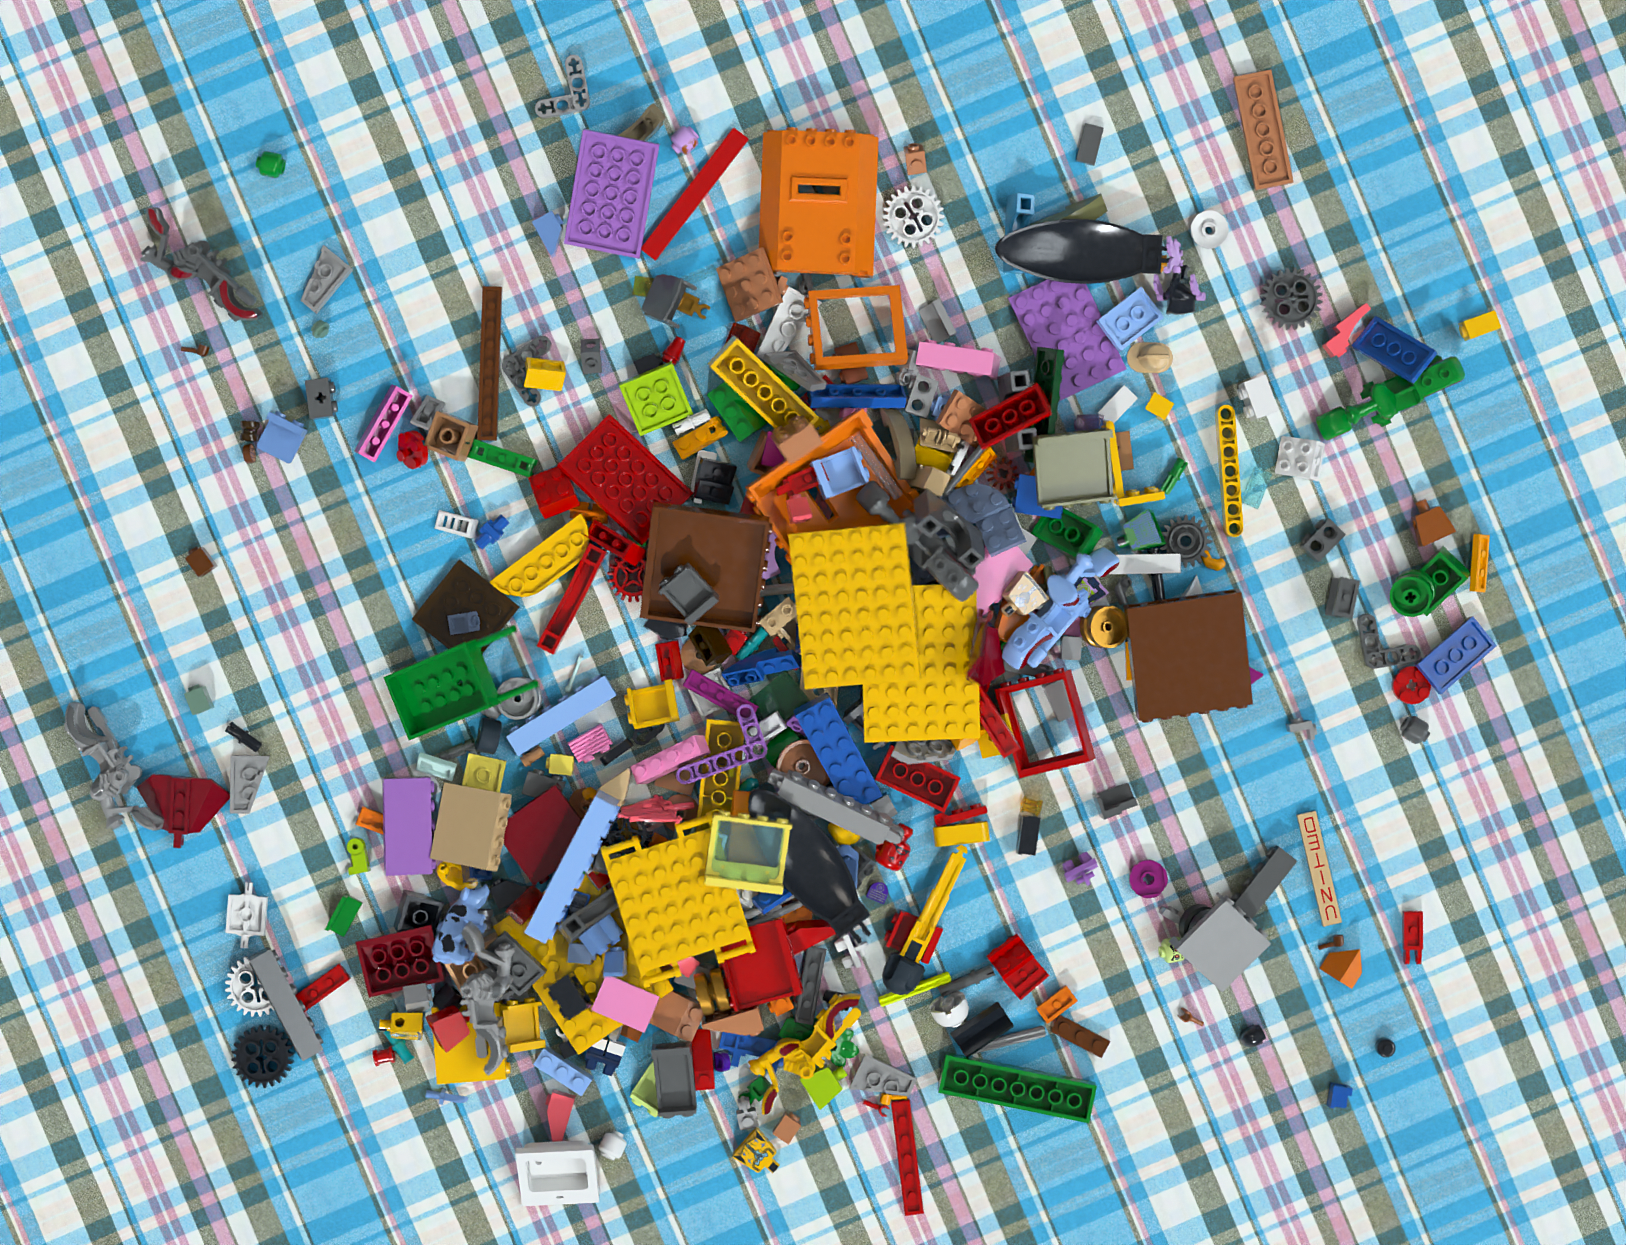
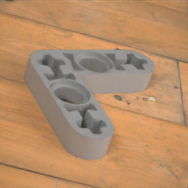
M570 55L565 61L571 94L538 101L535 105V112L540 118L547 119L582 112L589 108L590 97L583 63L579 56ZM571 60L579 62L576 68L577 72L582 71V74H574L573 67L569 66L572 63ZM576 78L582 79V87L575 88L572 85L573 80ZM585 90L586 93H582V97L587 102L581 107L580 104H576L579 101L578 93L574 95V92ZM562 100L568 103V108L564 111L557 108V104ZM554 102L555 113H553L552 109L546 110V114L539 111L542 107L541 105H545L548 108L552 107L550 103Z

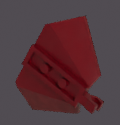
M978 609V621L975 623L969 665L966 672V680L979 686H984L1005 673L998 629L988 626V622L993 617L992 610H988V616L983 618L984 610Z
M152 774L136 787L148 808L164 820L161 829L174 834L173 848H182L184 845V835L200 833L230 799V793L212 779Z

